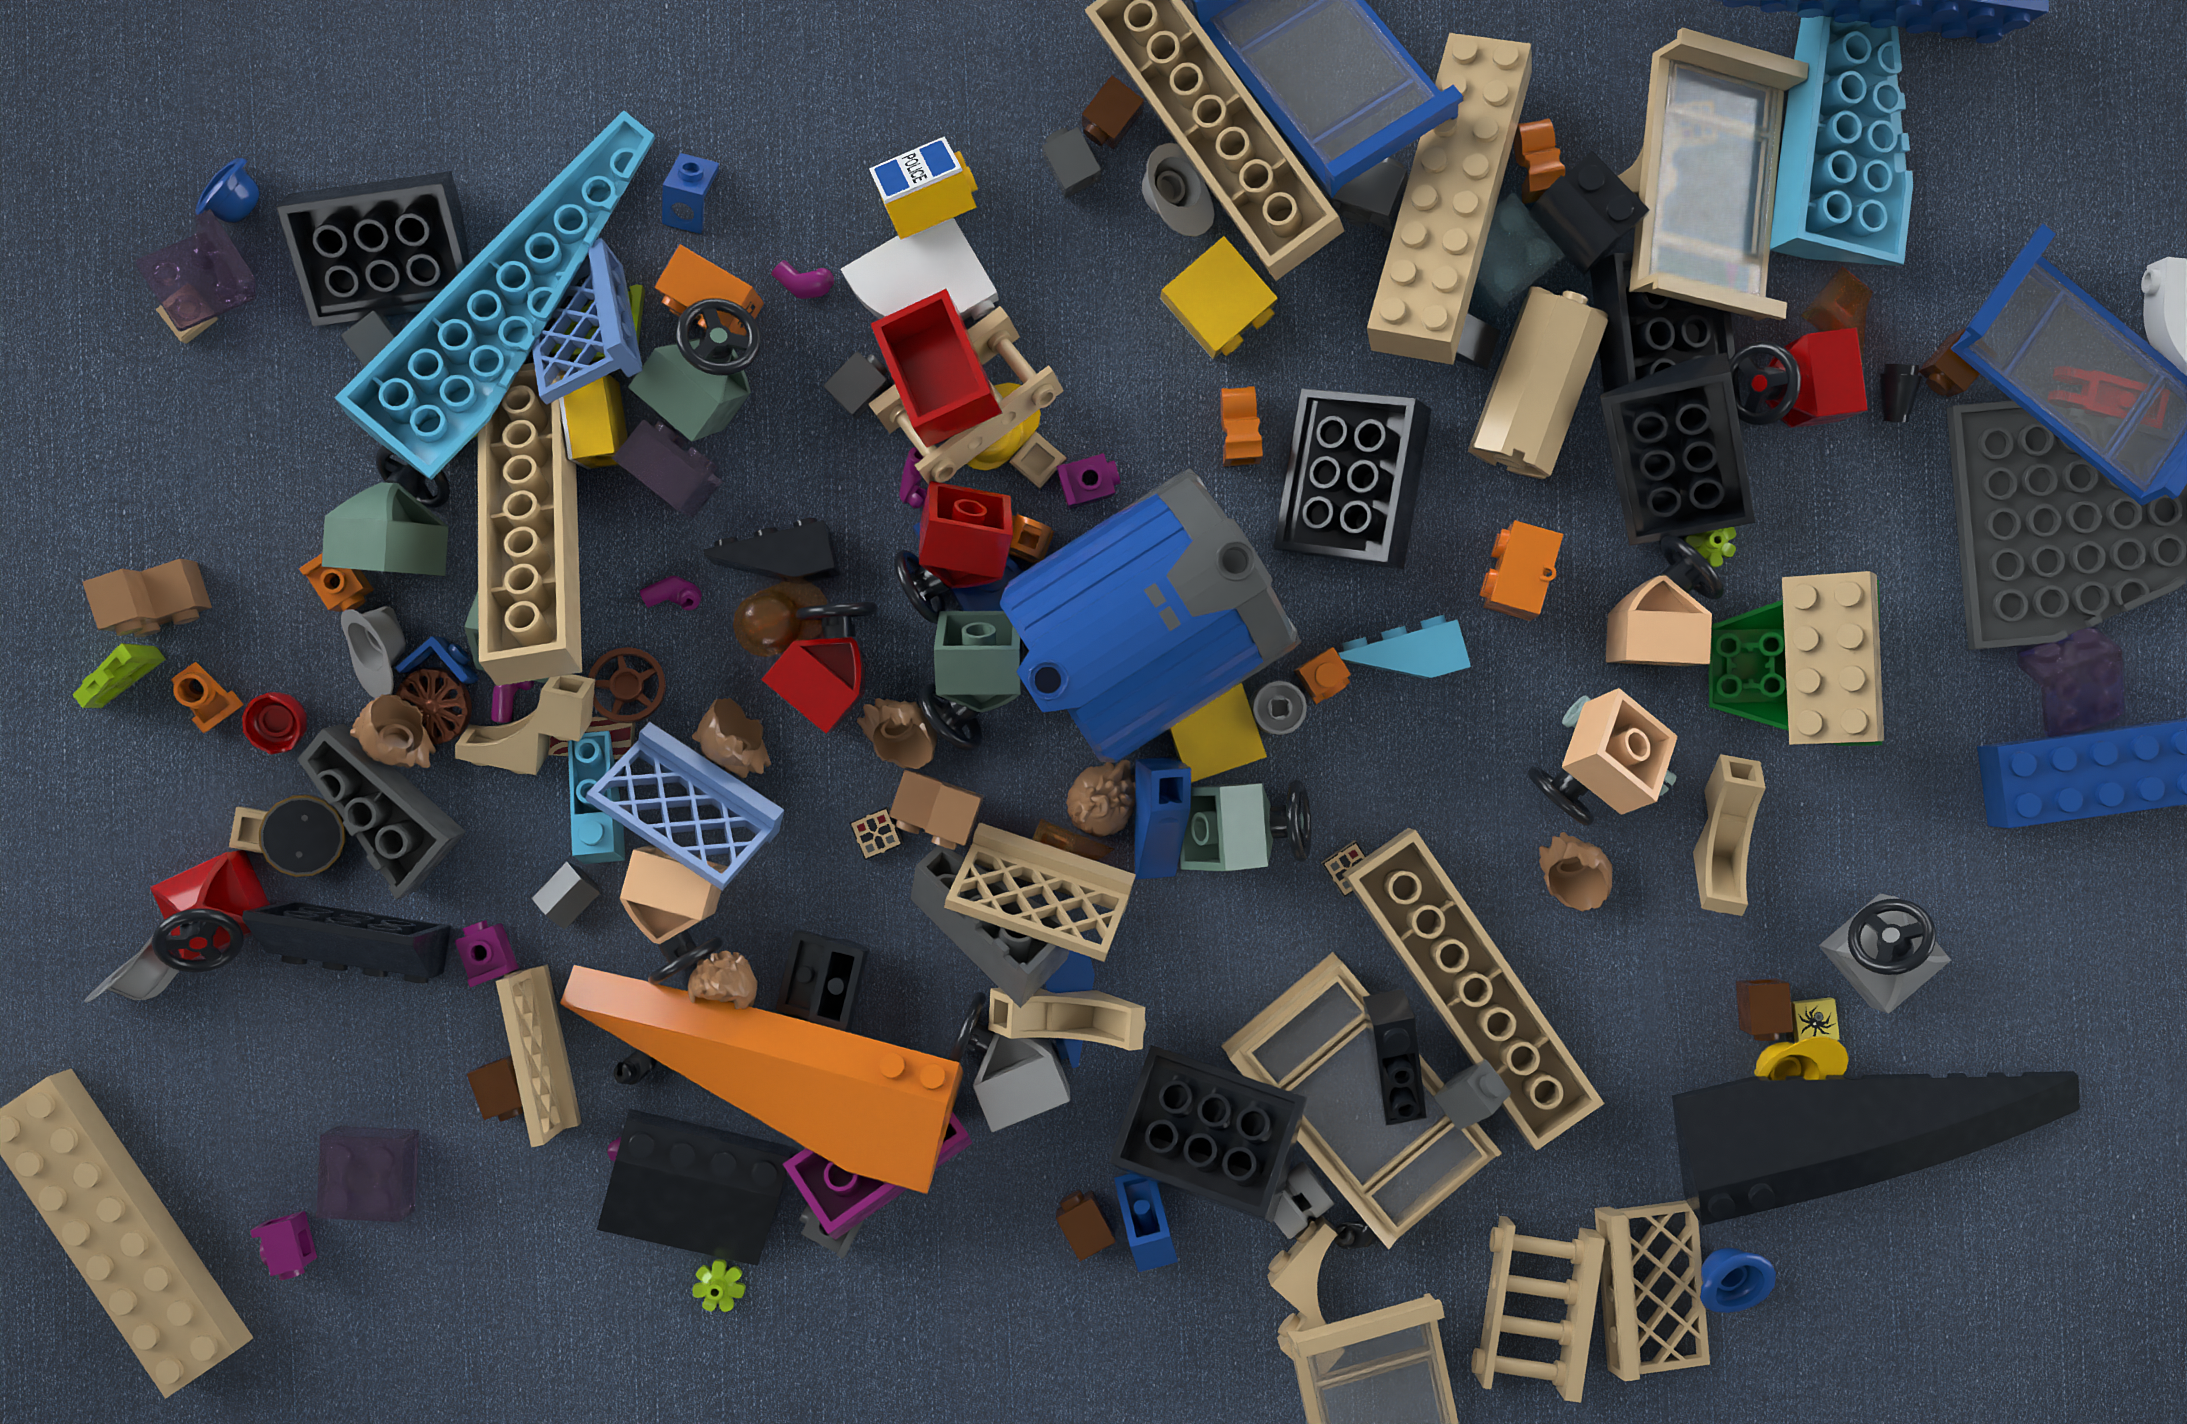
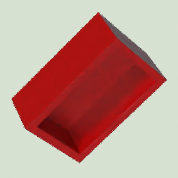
M947 288L871 323L912 427L926 448L1002 414V410L961 314Z

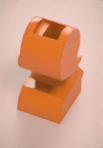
M1549 118L1519 123L1514 137L1516 162L1527 168L1528 171L1522 184V204L1536 202L1561 175L1565 176V166L1560 162V149L1555 147L1554 128Z
M1255 387L1221 388V425L1223 431L1227 433L1223 447V467L1260 464L1263 450L1262 436L1258 432L1260 419L1257 417Z
M1018 513L1016 516L1012 515L1013 537L1008 554L1032 564L1039 563L1045 558L1055 531L1043 523L1021 516Z

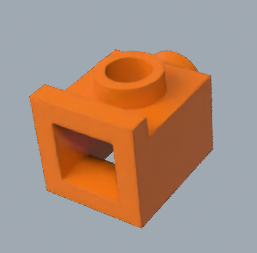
M322 554L299 568L301 573L308 578L329 611L344 612L349 609L355 610L365 603L364 596L374 590L360 569L322 567ZM338 575L340 584L334 589L330 580Z
M1334 647L1324 650L1294 670L1315 704L1332 697L1350 683L1347 677L1351 673Z

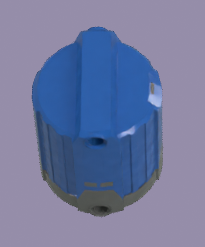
M1191 468L1181 471L1010 580L1008 586L1004 589L1000 601V606L1029 650V653L1016 671L1042 713L1067 709L1100 762H1118L1301 644L1297 629L1290 619L1287 618L1281 603L1270 585L1273 580L1234 518H1227L1216 501L1208 493L1201 478Z

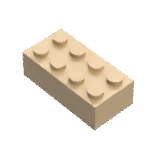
M1871 571L1782 577L1789 745L1884 741L1877 575Z

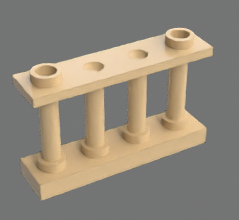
M1001 306L967 331L982 365L997 354H1000L1023 382V385L1005 398L1000 395L990 382L1002 414L954 435L938 448L935 445L926 448L912 427L895 384L868 404L890 434L901 427L924 457L914 466L928 485L929 480L942 483L952 478L958 469L1037 410L1050 405L1056 396L1064 391L1049 365L1039 373H1036L1012 344L1020 336Z
M1499 1216L1498 1227H1493L1490 1234V1251L1494 1252L1480 1348H1475L1472 1354V1373L1476 1374L1478 1381L1485 1389L1492 1388L1494 1372L1551 1380L1565 1401L1581 1403L1605 1239L1594 1229L1580 1227L1578 1239H1573L1572 1242L1515 1234L1516 1226L1507 1216ZM1512 1251L1570 1259V1262L1574 1264L1572 1280L1567 1279L1566 1283L1509 1275ZM1506 1291L1563 1299L1565 1304H1568L1566 1320L1554 1323L1503 1315ZM1500 1332L1558 1340V1343L1562 1345L1560 1360H1555L1554 1364L1498 1356L1497 1348Z

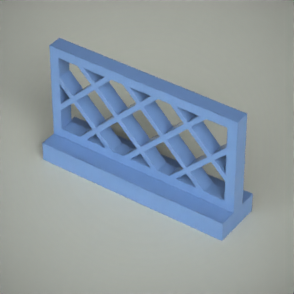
M602 238L595 240L593 245L588 247L589 258L585 259L549 319L550 321L553 317L558 318L550 331L543 329L539 338L537 337L536 342L532 346L539 397L546 405L619 368L622 369L627 377L643 371L623 265ZM589 275L581 287L575 286L581 278ZM567 296H573V299L565 309L559 308ZM588 299L594 300L586 313L579 312ZM572 321L578 322L570 335L564 334ZM592 326L599 327L590 340L584 338ZM556 344L562 345L554 358L547 357ZM576 348L583 349L574 362L568 361ZM597 352L605 354L604 359L588 366ZM561 370L567 372L562 380L551 385Z
M651 722L639 732L638 741L586 793V801L722 891L766 841L770 843L779 833L784 809ZM640 757L653 766L654 774L631 775L630 765ZM679 783L687 788L688 796L665 798L663 784ZM656 784L658 798L635 800L633 786ZM627 786L629 801L612 802L602 794L608 788ZM713 805L720 810L721 818L699 820L697 806ZM690 806L692 821L669 822L667 808ZM660 809L663 823L646 824L638 818L637 810ZM746 827L757 835L752 841L733 843L731 828ZM724 829L726 843L704 845L701 830ZM694 831L697 846L680 847L673 842L671 833ZM728 854L730 866L721 874L707 864L706 855Z

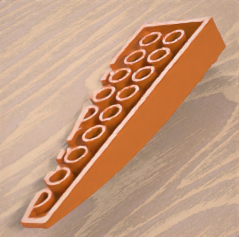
M577 965L573 966L560 1002L562 1006L656 1059L661 1064L685 1076L738 1109L757 1118L774 1130L793 1139L846 1172L928 1194L964 1074L959 1062L749 1006L746 1009H735L734 1002L730 1001L720 1002L695 996V1003H692L688 991L660 984L652 985L647 981Z

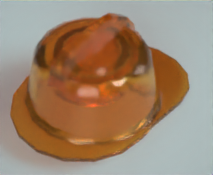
M784 581L766 588L743 600L735 611L733 621L735 637L741 646L753 655L768 657L783 653L793 641L812 640L821 633V620L803 621L797 619L795 614L802 607L827 605V599L821 590L811 583L799 585Z

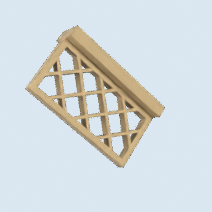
M979 822L974 833L972 845L946 897L944 908L1105 962L1122 915L1128 905L1136 874ZM974 863L996 871L979 875L974 867ZM1013 877L1035 884L1019 888ZM1003 881L1009 892L993 896L987 885ZM977 888L983 899L973 902L959 897L960 892ZM1055 890L1074 898L1059 902L1052 891ZM1042 894L1049 905L1033 909L1026 898ZM1016 901L1023 913L1011 915L1003 912L1000 906ZM1094 903L1114 911L1099 915L1092 904ZM1081 907L1088 919L1073 923L1066 911ZM1056 915L1063 926L1053 929L1044 926L1040 919ZM1095 928L1103 941L1100 945L1085 940L1080 932Z
M548 964L504 974V978L496 981L531 1148L544 1145L563 1129L579 1126L582 1123Z
M1687 1201L1614 1209L1610 1206L1594 1208L1596 1231L1605 1239L1600 1283L1608 1371L1623 1381L1639 1380L1640 1374L1709 1365L1706 1308L1700 1299L1703 1281L1701 1278L1702 1259L1699 1223ZM1685 1212L1686 1226L1676 1238L1664 1228V1225L1674 1213ZM1660 1215L1656 1220L1653 1217H1651ZM1644 1217L1652 1226L1638 1243L1630 1236L1629 1219ZM1661 1232L1673 1243L1662 1258L1657 1260L1646 1249L1658 1233ZM1681 1249L1688 1255L1689 1267L1679 1279L1667 1267ZM1643 1254L1656 1266L1641 1284L1634 1278L1633 1266ZM1664 1272L1676 1284L1665 1299L1661 1301L1649 1290ZM1685 1290L1692 1296V1308L1682 1319L1670 1308ZM1647 1295L1659 1307L1647 1323L1644 1324L1637 1318L1636 1307ZM1668 1313L1679 1325L1665 1342L1653 1330L1665 1314ZM1688 1330L1695 1336L1696 1354L1681 1356L1674 1348ZM1651 1336L1662 1348L1653 1360L1641 1362L1640 1347ZM1669 1354H1672L1674 1356L1672 1358H1667Z

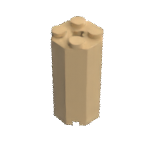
M1531 286L1529 288L1470 443L1469 453L1496 466L1497 462L1508 466L1507 471L1538 479H1545L1546 476H1551L1608 323V314L1606 312L1586 306L1588 299L1576 292L1564 291L1563 295L1560 296L1554 295L1540 287Z

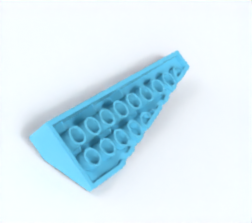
M1826 16L1801 18L1794 59L1809 63L1807 80L1790 88L1788 93L1773 209L1770 250L1803 259L1901 266L1904 264L1913 177L1912 170H1906L1905 152L1910 151L1908 133H1903L1901 111L1906 109L1905 95L1900 92L1897 73L1902 71L1898 27L1873 28L1870 26V23L1861 21L1837 23L1833 17Z
M623 110L335 397L345 414L376 441L432 480L492 418L529 355L532 346L537 338H539L586 258L588 247H592L655 140L654 134Z

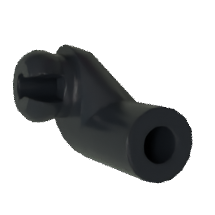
M636 1049L628 1058L615 1066L614 1078L620 1084H636L655 1068L657 1060Z
M1383 1209V1211H1384V1212L1388 1215V1217L1390 1218L1391 1215ZM1364 1220L1344 1222L1335 1228L1337 1236L1334 1238V1241L1343 1249L1365 1248L1374 1242L1377 1235Z

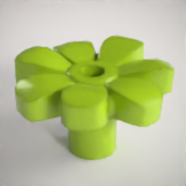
M1734 527L1687 535L1684 538V541L1707 559L1713 568L1723 564L1722 556L1725 558L1732 557L1736 551L1735 545L1728 543L1729 540L1736 536Z
M716 1259L712 1264V1270L707 1265H702L698 1269L696 1277L702 1282L693 1285L692 1291L695 1298L705 1297L702 1303V1307L705 1310L712 1312L717 1304H719L720 1309L723 1312H727L734 1307L735 1303L732 1297L742 1298L746 1286L743 1283L736 1282L742 1276V1271L737 1265L726 1270L727 1262L723 1259Z

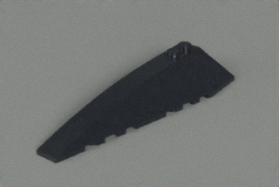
M2074 1071L2024 1072L2022 1076L2007 1077L2003 1072L1987 1073V1077H1967L1965 1073H1948L1947 1078H1932L1929 1074L1863 1075L1861 1079H1845L1842 1075H1826L1825 1080H1806L1803 1076H1786L1785 1080H1769L1766 1076H1752L1672 1095L1684 1198L1702 1226L1805 1202L1903 1176L1990 1147L2080 1110L2079 1079Z

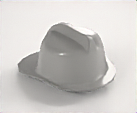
M1166 143L1158 146L1149 156L1146 165L1147 172L1142 181V194L1145 202L1153 211L1160 214L1163 221L1172 230L1184 236L1193 237L1206 233L1213 224L1215 214L1205 181L1178 144Z
M388 606L363 614L353 609L345 610L341 614V625L348 641L352 664L358 680L369 695L374 698L379 697L381 694L392 695L394 681L391 666L406 649L405 637L394 610Z
M152 935L136 955L106 978L90 993L84 1002H90L106 989L132 1000H147L156 997L168 986L179 970L167 966L158 959L152 947Z

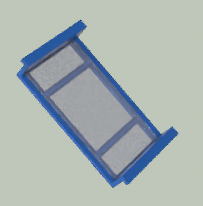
M1191 0L1197 22L1266 117L1331 199L1349 181L1448 119L1454 120L1458 117V104L1463 101V95L1454 84L1441 92L1365 0Z
M2042 224L2020 250L2019 255L1968 324L1958 342L1951 347V350L2141 506L2164 495L2169 496L2173 500L2180 495L2187 484V376L2041 256L2056 235L2045 224Z

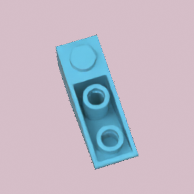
M1444 615L1420 621L1422 629L1407 633L1405 626L1381 632L1383 640L1372 644L1367 643L1366 637L1342 643L1344 652L1338 653L1343 662L1423 679L1471 667L1458 619L1446 622Z
M610 732L584 733L580 741H568L572 856L583 864L625 860L624 825L586 801V793L615 765ZM618 787L608 788L602 794L612 802L620 801Z

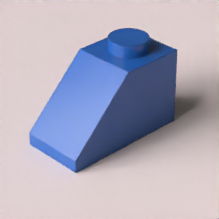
M1131 1173L1115 1177L1114 1181L1127 1236L1138 1272L1178 1262L1158 1183Z

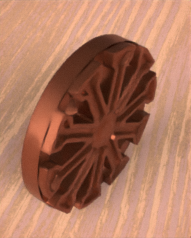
M429 667L411 673L400 684L396 693L403 701L407 699L416 704L415 706L423 714L422 725L426 722V731L432 744L451 741L463 733L468 726L472 712L469 692L464 683L448 670ZM424 675L428 678V687L423 681ZM441 677L444 679V685L439 689V678ZM412 684L418 693L410 690ZM452 689H456L458 692L456 698H451L449 695ZM458 706L462 708V714L452 711L453 707ZM447 720L453 722L456 728L452 729ZM437 726L441 731L442 736L437 735Z

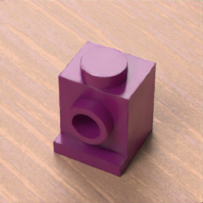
M1104 453L1057 466V473L1068 510L1113 497L1116 493L1114 486L1121 484L1115 461L1106 462ZM1088 471L1096 473L1098 476L1097 483L1093 486L1084 484L1082 481L1084 473Z
M486 920L463 928L465 937L455 940L469 977L467 980L469 987L476 986L519 968L502 923L489 927ZM478 945L484 946L487 950V956L484 960L479 956L476 948Z
M305 1211L267 1220L250 1230L252 1238H261L260 1256L262 1262L268 1266L270 1276L278 1275L279 1280L290 1279L305 1273L304 1267L317 1258Z

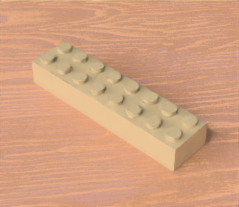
M1096 0L1084 9L1098 33L1275 281L1345 231L1338 214L1182 0Z
M1449 33L1435 85L1442 92L1454 84L1463 95V101L1458 104L1457 118L1454 120L1448 119L1420 137L1367 325L1372 351L1453 365L1532 74L1530 43Z
M534 363L522 365L492 418L478 432L479 663L497 686L582 672L576 463L568 459L560 401L557 399L546 405L539 397ZM561 370L557 376L565 375L566 372ZM556 378L553 380L551 385L557 382Z
M1411 828L1405 829L1342 874L1472 1064L1475 1065L1487 1059L1512 1092L1501 1106L1529 1145L1537 1151L1605 1104L1416 830Z
M72 1069L46 1077L0 1108L1 1157L165 1399L253 1339V1336Z

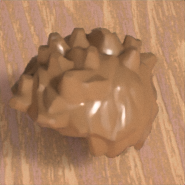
M381 694L369 702L362 709L360 717L355 719V723L352 725L353 729L350 730V735L359 740L369 758L372 757L373 761H380L383 764L399 767L405 766L408 769L415 763L422 768L430 767L429 753L434 754L436 752L427 731L422 725L423 714L418 710L417 706L410 705L409 702L403 701L397 695Z
M731 698L714 700L709 710L703 716L702 721H700L698 730L692 734V739L701 743L702 754L705 755V758L720 765L721 768L725 767L727 773L732 771L741 778H746L749 771L762 774L764 772V765L766 767L771 765L762 740L763 726L760 724V720L746 718L741 706Z
M877 698L875 699V706L871 704L863 706L865 718L858 717L857 722L862 727L865 736L873 743L874 751L882 761L894 762L902 768L920 769L926 763L933 760L937 743V731L928 722L917 702H898Z
M1121 760L1116 766L1111 762H1106L1104 766L1088 767L1075 779L1068 792L1066 804L1068 806L1067 812L1077 829H1081L1092 836L1103 837L1114 835L1126 827L1130 816L1134 812L1133 806L1135 804V775H1131L1129 760Z
M1565 832L1560 833V837L1553 836L1549 848L1543 845L1539 847L1541 856L1539 862L1541 869L1545 872L1543 878L1547 884V890L1552 896H1555L1565 906L1582 912L1602 906L1603 901H1606L1612 888V864L1600 847H1596L1590 842H1583L1574 836H1568Z
M726 950L717 954L712 953L710 959L698 961L697 968L689 978L688 995L692 1003H695L696 996L720 1002H734L735 1009H746L754 1004L758 981L752 972L750 964H748V960L743 955L739 956L738 952H733L732 955Z

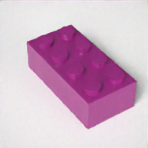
M953 1111L935 1169L973 1143ZM807 1148L783 1164L828 1235L834 1240L907 1190L903 1187L846 1172Z

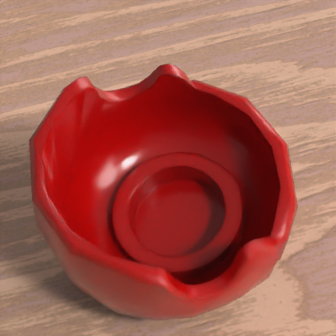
M268 692L253 698L248 703L242 716L243 733L250 743L270 755L291 751L301 742L307 731V713L303 706L291 695L281 692Z

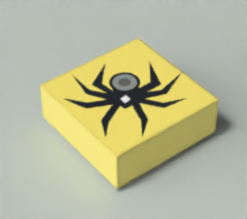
M1829 997L1791 1002L1795 1043L1812 1036H1827L1840 1040L1835 999Z

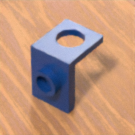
M683 153L679 154L663 183L662 224L698 234L702 233L704 198L719 171V163ZM675 203L688 205L694 213V218L686 220L678 217L674 213L672 205Z
M431 636L395 667L399 673L411 674L432 655L437 653L462 683L474 684L480 679L467 664L471 659L465 650L456 642L450 644L445 637Z

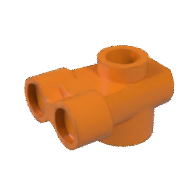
M194 662L171 679L174 684L173 692L175 698L182 705L190 707L195 715L191 720L203 734L244 705L233 690L227 693L197 662ZM194 679L202 684L204 692H198L194 689Z

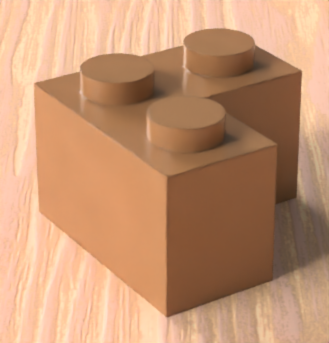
M177 559L143 571L122 568L82 582L98 630L115 631L117 636L134 633L135 638L153 635L161 631L159 625L171 621L174 622V625L189 623L200 618L198 612L212 608L196 561Z
M906 769L904 770L888 817L897 819L895 825L897 828L919 834L920 828H923L926 833L933 835L932 843L955 850L958 844L965 846L969 841L984 795Z

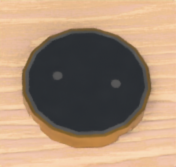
M293 795L276 803L264 815L259 828V847L267 862L279 872L294 877L313 876L328 869L341 855L346 842L345 826L342 824L344 821L338 811L331 804H328L325 799L312 795Z

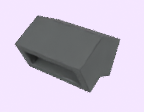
M566 862L531 899L545 916L565 930L600 894L597 883L589 878L580 867Z

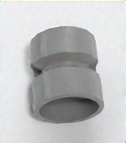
M1276 681L1264 684L1254 691L1249 701L1257 728L1268 734L1283 735L1293 732L1301 726L1306 717L1307 704L1305 697L1298 687L1289 682Z
M1303 1161L1288 1172L1286 1184L1273 1220L1289 1239L1308 1226L1307 1218L1309 1216L1318 1218L1335 1204L1326 1189ZM1302 1192L1305 1197L1298 1204L1293 1196Z

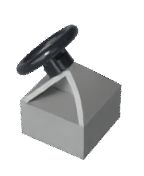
M1880 893L1819 945L1871 1008L1888 1014L1951 961L1936 943L1934 922L1922 907L1911 901Z
M977 992L950 1051L948 1060L960 1063L965 1049L984 1056L976 1073L973 1088L991 1133L1070 1102V1086L1053 1043L1042 1037L1010 1039L988 1030L989 1022L978 1020L987 997L984 992Z

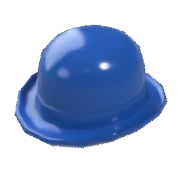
M236 158L230 161L212 177L198 199L195 209L198 217L205 210L224 222L237 223L250 214L259 201L260 191L256 182L243 169L247 159Z
M1720 1248L1712 1252L1705 1259L1701 1267L1703 1285L1701 1286L1700 1299L1703 1306L1713 1312L1730 1313L1754 1307L1766 1299L1774 1288L1776 1272L1771 1262L1759 1254L1744 1252L1739 1248Z

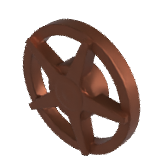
M629 647L611 650L595 662L588 678L596 679L599 670L608 661L618 657L619 670L611 676L610 680H595L594 685L596 688L611 690L616 700L612 711L609 712L598 702L594 690L593 706L602 716L614 722L634 723L641 721L653 714L663 701L666 690L663 670L656 659L643 650ZM623 656L642 658L651 664L653 668L638 673L634 669L627 668ZM657 674L659 688L654 701L651 703L643 694V683ZM635 700L647 707L637 714L618 715L625 703Z

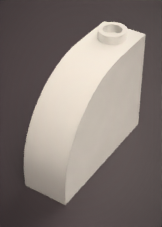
M954 218L900 240L899 236H896L841 268L846 281L858 300L879 319L946 288L963 320L970 316L977 320L987 315L995 308L993 303L999 300L995 287Z
M2166 257L2147 265V270L2142 278L2141 288L2143 293H2145L2144 326L2150 345L2187 376V259Z

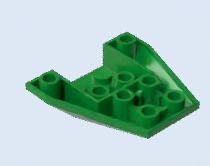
M1877 580L1878 616L1880 622L1879 580ZM1783 600L1712 624L1710 664H1708L1709 707L1789 731ZM1882 741L1830 744L1837 746H1880Z

